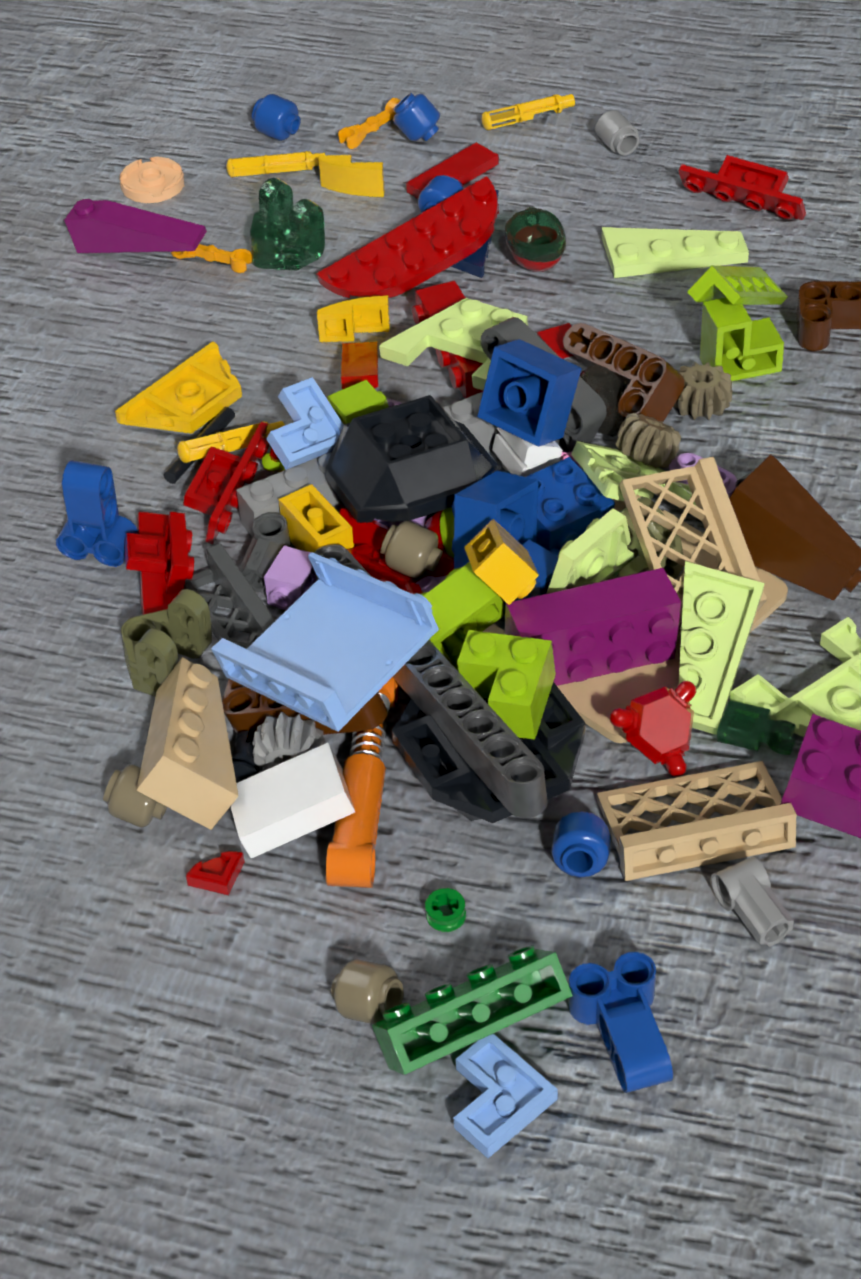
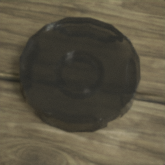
M601 365L590 366L580 373V377L605 403L607 414L598 431L611 437L617 436L622 422L626 419L618 410V402L626 388L608 368Z

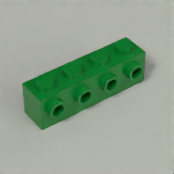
M533 945L523 947L508 955L510 962L495 969L492 964L479 967L466 975L468 981L456 987H452L451 983L440 985L426 992L425 997L427 1000L410 1007L409 1003H403L383 1012L384 1020L373 1024L372 1028L388 1068L406 1075L572 997V992L556 952L535 950Z

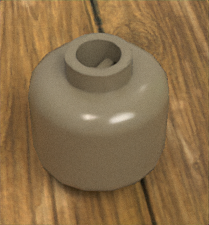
M404 521L399 526H391L384 538L381 554L385 555L387 567L410 578L418 579L427 570L431 572L436 570L443 550L437 548L439 540L434 531L412 521Z
M128 765L122 771L116 769L108 782L103 796V801L108 802L109 814L142 828L148 826L154 817L161 820L167 807L136 791L141 768L135 765Z
M357 959L347 963L340 973L335 976L332 982L331 993L336 1008L342 1017L375 1024L384 1020L383 1012L402 1004L404 988L392 967Z

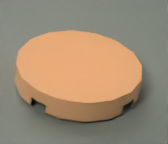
M150 157V162L142 163V159L136 160L127 165L120 174L121 191L127 198L135 202H162L180 193L184 187V173L179 163L169 158Z

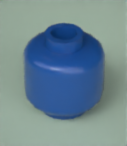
M409 93L393 109L396 113L393 118L394 123L411 141H417L421 137L427 141L439 130L436 123L440 118V112L423 94L414 96L412 93Z
M269 94L264 98H260L252 111V119L257 131L276 140L282 141L287 139L291 134H295L300 127L301 119L297 105L278 95Z
M445 175L436 176L421 191L418 198V207L421 213L464 188L453 177Z
M584 811L571 812L562 817L556 824L553 833L551 852L554 863L561 871L570 876L581 878L599 873L607 864L610 854V833L603 819L593 813Z

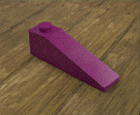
M82 199L77 201L64 219L77 253L195 251L207 232L206 227L203 225L108 200Z

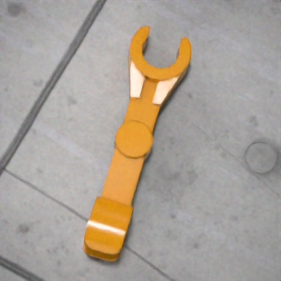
M392 98L387 102L385 110L381 113L368 117L366 122L361 125L357 124L342 128L338 132L339 143L342 144L346 141L349 149L358 147L368 133L377 131L380 126L393 120L396 114L393 109L401 100Z
M199 244L195 251L171 252L174 257L179 259L197 256L209 262L217 261L229 264L231 269L237 273H244L247 270V264L252 263V254L247 249H236L230 252L218 249L214 245L206 246Z

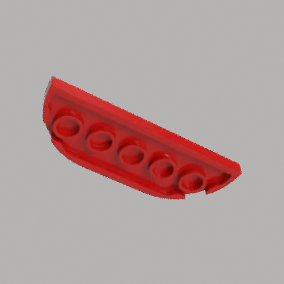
M487 176L319 271L316 273L319 283L329 291L347 298L351 296L372 297L387 295L388 298H392L411 290L476 252L490 238L495 230L494 223L497 214H499L498 199L494 185Z

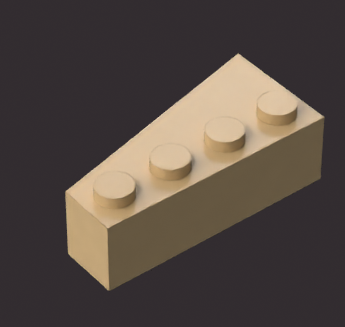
M182 657L156 692L136 791L212 830L238 798V789L218 677L203 665L194 664Z

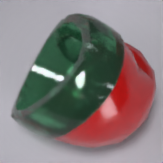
M528 207L514 214L505 225V240L514 259L520 266L532 272H544L553 268L560 261L566 250L564 227L559 219L547 210Z

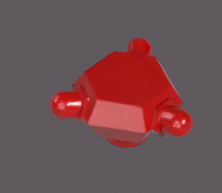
M683 681L675 690L662 687L631 700L630 706L627 705L625 709H614L610 714L611 724L621 728L623 733H627L626 740L654 764L659 762L661 765L665 764L668 772L675 777L682 776L687 768L683 756H685L684 752L688 751L690 747L694 711L690 708L692 704L689 702L696 695V686L690 681Z

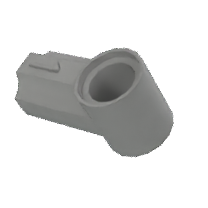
M751 857L712 874L711 885L718 902L727 911L735 910L759 945L766 944L768 947L778 944L793 930L794 920L772 892L766 869L757 858Z

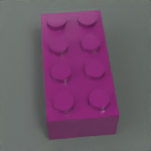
M659 568L513 601L510 605L506 603L505 635L551 640L556 672L554 683L559 686L572 682H582L589 678L620 673L628 669L675 659L681 600L664 568Z
M812 714L780 805L791 803L798 816L861 838V731Z

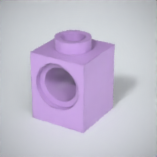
M287 546L282 547L264 576L268 605L287 610L317 581L315 570L308 558L311 552Z

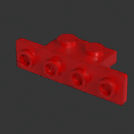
M729 155L726 156L718 174L681 164L678 170L682 184L694 193H709L725 202L737 201L753 210L760 211L764 209L775 212L784 219L795 218L803 220L806 215L803 199L782 193L789 180L788 172Z
M260 422L242 457L211 446L186 491L183 506L211 515L206 543L213 545L219 532L222 534L227 532L233 515L230 511L232 507L239 508L237 489L242 488L245 483H252L258 468L256 461L257 459L262 460L269 449L270 444L266 438L267 423Z
M347 508L340 510L339 514L352 526L354 547L347 550L373 578L378 580L382 577L392 579L399 589H403L407 582L416 583L426 576H446L454 570V558L444 553L434 572L427 570L418 579L410 578L390 569L385 563V555L381 554V547L390 527L375 520L368 523H357Z
M139 512L137 517L138 534L165 537L167 555L165 574L140 571L142 615L168 609V605L183 590L185 580L192 579L194 557L188 556L192 545V530L186 529L185 513L169 512V515Z

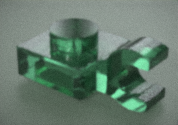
M730 700L717 729V742L758 751L761 743L764 742L779 754L791 755L796 743V739L792 738L796 725L785 720H771L770 709Z

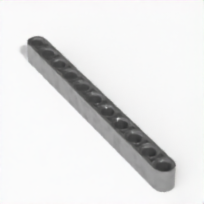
M341 545L322 546L314 552L327 559L334 558L342 565L351 569H361L371 576L353 555ZM428 640L393 678L426 716H432L455 750L510 813L521 818L538 816L544 812L548 802L542 763L435 645Z

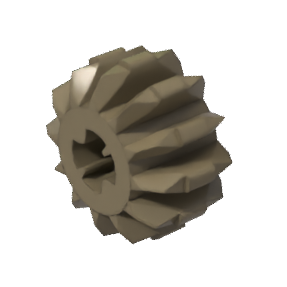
M693 362L692 367H680L679 373L683 376L685 383L683 391L673 407L680 410V415L691 414L694 420L698 417H705L707 420H710L712 414L722 416L724 409L730 407V402L732 401L731 375L724 373L722 366L711 367L709 362L705 365Z
M632 413L628 414L625 421L622 422L617 433L618 437L615 445L624 455L630 456L645 465L648 464L655 468L669 467V464L675 459L679 451L681 435L672 426L664 424L663 421H658L653 417H647L643 414Z

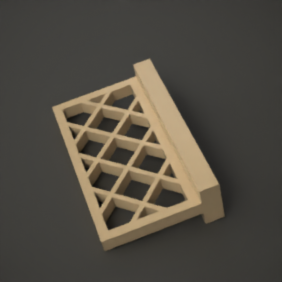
M714 457L699 459L695 466L621 481L619 487L649 570L662 568L660 563L664 556L685 567V561L698 564L694 560L700 549H703L716 557L718 563L716 570L761 582ZM687 480L692 492L689 501L668 490L672 482ZM645 488L658 495L659 497L653 508L637 501L634 490ZM663 499L683 510L677 523L656 511ZM687 513L703 522L705 531L702 537L681 526ZM651 520L672 531L665 544L650 536L647 527ZM676 534L696 545L690 559L669 547ZM684 570L678 580L667 575L676 593L679 592L683 595ZM764 590L757 612L767 601V597L765 595ZM680 615L679 627L682 626V615Z
M763 761L597 793V804L619 854L620 870L625 881L796 847L797 814L791 803L780 805L782 797ZM757 778L759 781L755 789L737 784L741 780ZM705 787L718 790L713 797L696 792L698 789ZM728 794L745 799V802L739 807L724 802V799ZM669 795L676 798V800L670 806L656 801L655 798ZM689 802L703 807V810L699 815L684 811L682 808ZM627 803L635 807L627 814L613 809L611 806ZM756 803L766 806V808L751 810ZM645 810L661 815L656 824L639 817ZM714 812H718V813H720V814L726 815V816H720V817L710 818L711 815H712ZM672 820L683 823L667 827ZM630 828L640 831L639 833L625 835Z

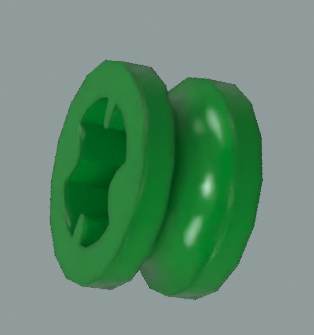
M441 888L433 891L428 896L425 902L426 920L432 928L441 932H451L464 924L466 920L465 900L457 890ZM448 905L449 909L452 910V914L443 916L439 907Z

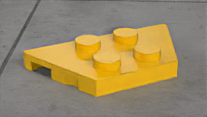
M212 341L115 410L116 420L119 424L192 434L217 416L224 407H229L242 397L241 385L236 376L231 374V367L227 360L222 359L217 343Z

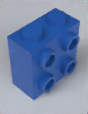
M570 457L526 476L527 478L538 480L537 544L549 551L554 547L561 550L569 540L574 541L583 534L594 519H601L615 507V502L610 498H606L588 475Z

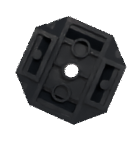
M431 395L353 418L350 423L344 424L325 469L327 482L356 522L368 523L373 522L374 519L389 522L410 521L451 508L455 494L495 471H499V465L464 424L453 420Z
M554 682L535 740L519 738L544 767L547 800L570 790L585 737V721ZM411 699L400 721H397L392 729V741L430 797L435 801L453 807L470 821L483 819L490 823H495L513 815L455 750L432 716H426Z

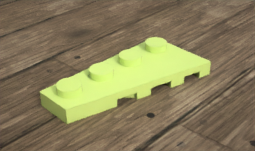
M602 227V241L614 278L748 262L749 250L741 231Z
M685 561L678 685L683 681H690L696 686V695L689 702L692 704L690 708L694 711L692 728L717 735L765 583Z

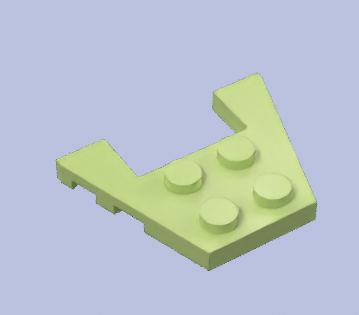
M465 298L383 342L379 346L380 358L409 366L430 346L475 360L483 364L472 375L473 387L484 391L491 360L482 349L480 340L482 333L486 329L512 317L519 318L528 325V316L488 305L478 300Z
M580 441L576 442L571 454L606 498L624 501L619 487L622 480L665 472L659 467L655 468L634 460L632 457L624 455L621 450ZM672 482L668 489L687 501L692 496L689 484ZM645 488L634 490L636 496L639 495L653 499L655 495Z
M612 508L601 519H594L588 525L586 531L574 541L569 540L565 543L559 552L558 561L546 594L615 579L619 571L635 559L634 553L627 549L631 538L626 516Z
M847 617L821 634L820 645L843 662V664L797 694L787 698L757 674L730 691V704L802 737L806 733L812 714L861 731V639L856 633L857 626L852 619Z

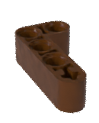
M811 281L800 286L796 321L798 343L802 348L810 351L825 349L830 343L831 329H861V282Z
M585 323L573 325L564 336L563 345L565 349L585 366L628 385L618 402L619 413L624 418L628 414L635 413L653 417L658 421L664 422L682 393L685 383L683 376L661 356Z
M228 679L222 699L223 710L236 735L242 731H248L246 742H250L252 732L257 731V727L264 723L266 716L278 719L281 712L285 713L288 717H295L297 714H300ZM377 692L339 732L315 721V727L322 730L323 735L371 730L385 720L387 708L379 692ZM300 714L301 720L303 721L313 720L305 715Z

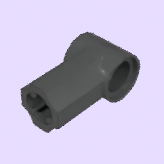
M265 513L255 519L252 527L254 537L239 567V570L255 592L262 593L265 589L264 576L282 547H291L286 518L278 513Z

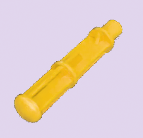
M555 94L521 104L518 103L488 112L485 111L481 116L482 125L486 130H491L531 120L535 114L554 110L558 114L565 108L575 106V98L573 94L565 96ZM514 108V110H511V111H507V112H503V113H498V114L490 115L491 113H495V112H499V111H503V110H508V109ZM515 119V121L492 126V124Z
M310 151L229 158L226 168L231 178L301 170L308 171L312 170L315 166H319V155H325V153L313 154Z
M262 421L268 424L266 438L270 431L285 426L283 421L270 424ZM260 423L181 441L177 446L178 456L182 462L189 463L190 461L205 458L211 446L225 452L247 448Z

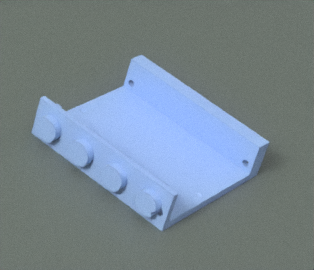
M311 552L308 558L318 580L247 649L222 638L211 650L227 678L339 732L439 628L432 614V605L424 596L399 589L392 582H383L375 579L361 569H351L342 565L334 558L327 559Z

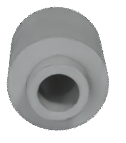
M608 111L598 119L595 126L596 135L614 153L629 155L636 150L639 145L638 131L619 111Z

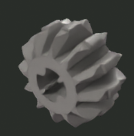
M281 712L278 719L266 716L264 723L259 725L254 733V763L262 766V771H265L317 748L325 742L323 731L315 727V720H301L300 714H297L295 717H288L285 713Z

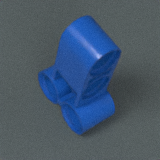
M71 460L65 467L62 479L68 520L56 539V546L63 555L74 560L84 559L88 553H91L104 565L120 566L125 560L124 542L126 534H138V530L132 521L119 516L112 470L107 466Z
M628 952L621 955L615 962L614 971L608 972L601 965L585 963L577 966L569 977V987L573 995L569 998V1012L580 1023L587 1025L597 1024L618 1081L625 1093L673 1080L670 1056L650 1008L655 997L656 966L649 956L640 952ZM630 981H636L640 983L633 984L630 983ZM590 992H591V993H594L595 995H586V994H584V993H590Z

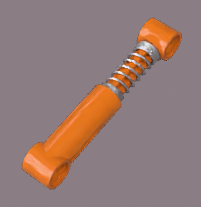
M393 677L378 691L387 708L385 720L374 729L353 732L352 748L350 750V757L344 762L343 776L355 813L335 821L333 841L328 844L326 857L327 886L373 888L376 866L375 846L386 772L381 756L384 753L383 747L385 745L384 739L386 738L385 730L387 729L386 722L388 721L389 709L397 707L399 684Z

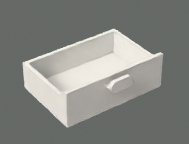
M329 743L236 783L239 796L230 807L239 839L250 858H254L355 813L342 773L343 770Z

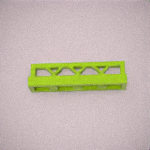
M712 265L687 291L696 302L726 297L733 305H781L788 298L761 267Z

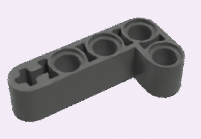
M516 317L509 318L486 329L481 335L482 349L490 360L494 347L518 339L559 357L528 325ZM581 377L578 380L564 436L555 440L562 448V452L573 451L577 441L591 444L607 414L602 398Z

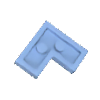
M313 377L283 388L278 398L294 422L270 431L267 441L287 470L332 452L344 424Z
M495 1034L478 1040L456 1058V1070L483 1094L453 1118L454 1129L487 1159L558 1100V1089Z

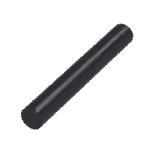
M224 407L197 438L222 432L235 418L234 411L229 407ZM178 457L164 473V478L167 482L175 484L196 460L184 463Z

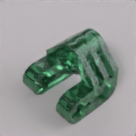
M273 177L268 179L259 190V211L254 213L250 229L253 265L262 269L297 271L318 260L325 249L323 209L306 198L299 200L293 206L292 188L279 178Z

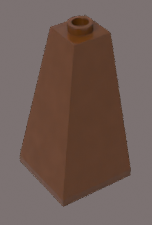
M770 454L736 487L729 499L755 567L833 601L844 589L850 593L861 581V570H859L861 568V548L774 456Z

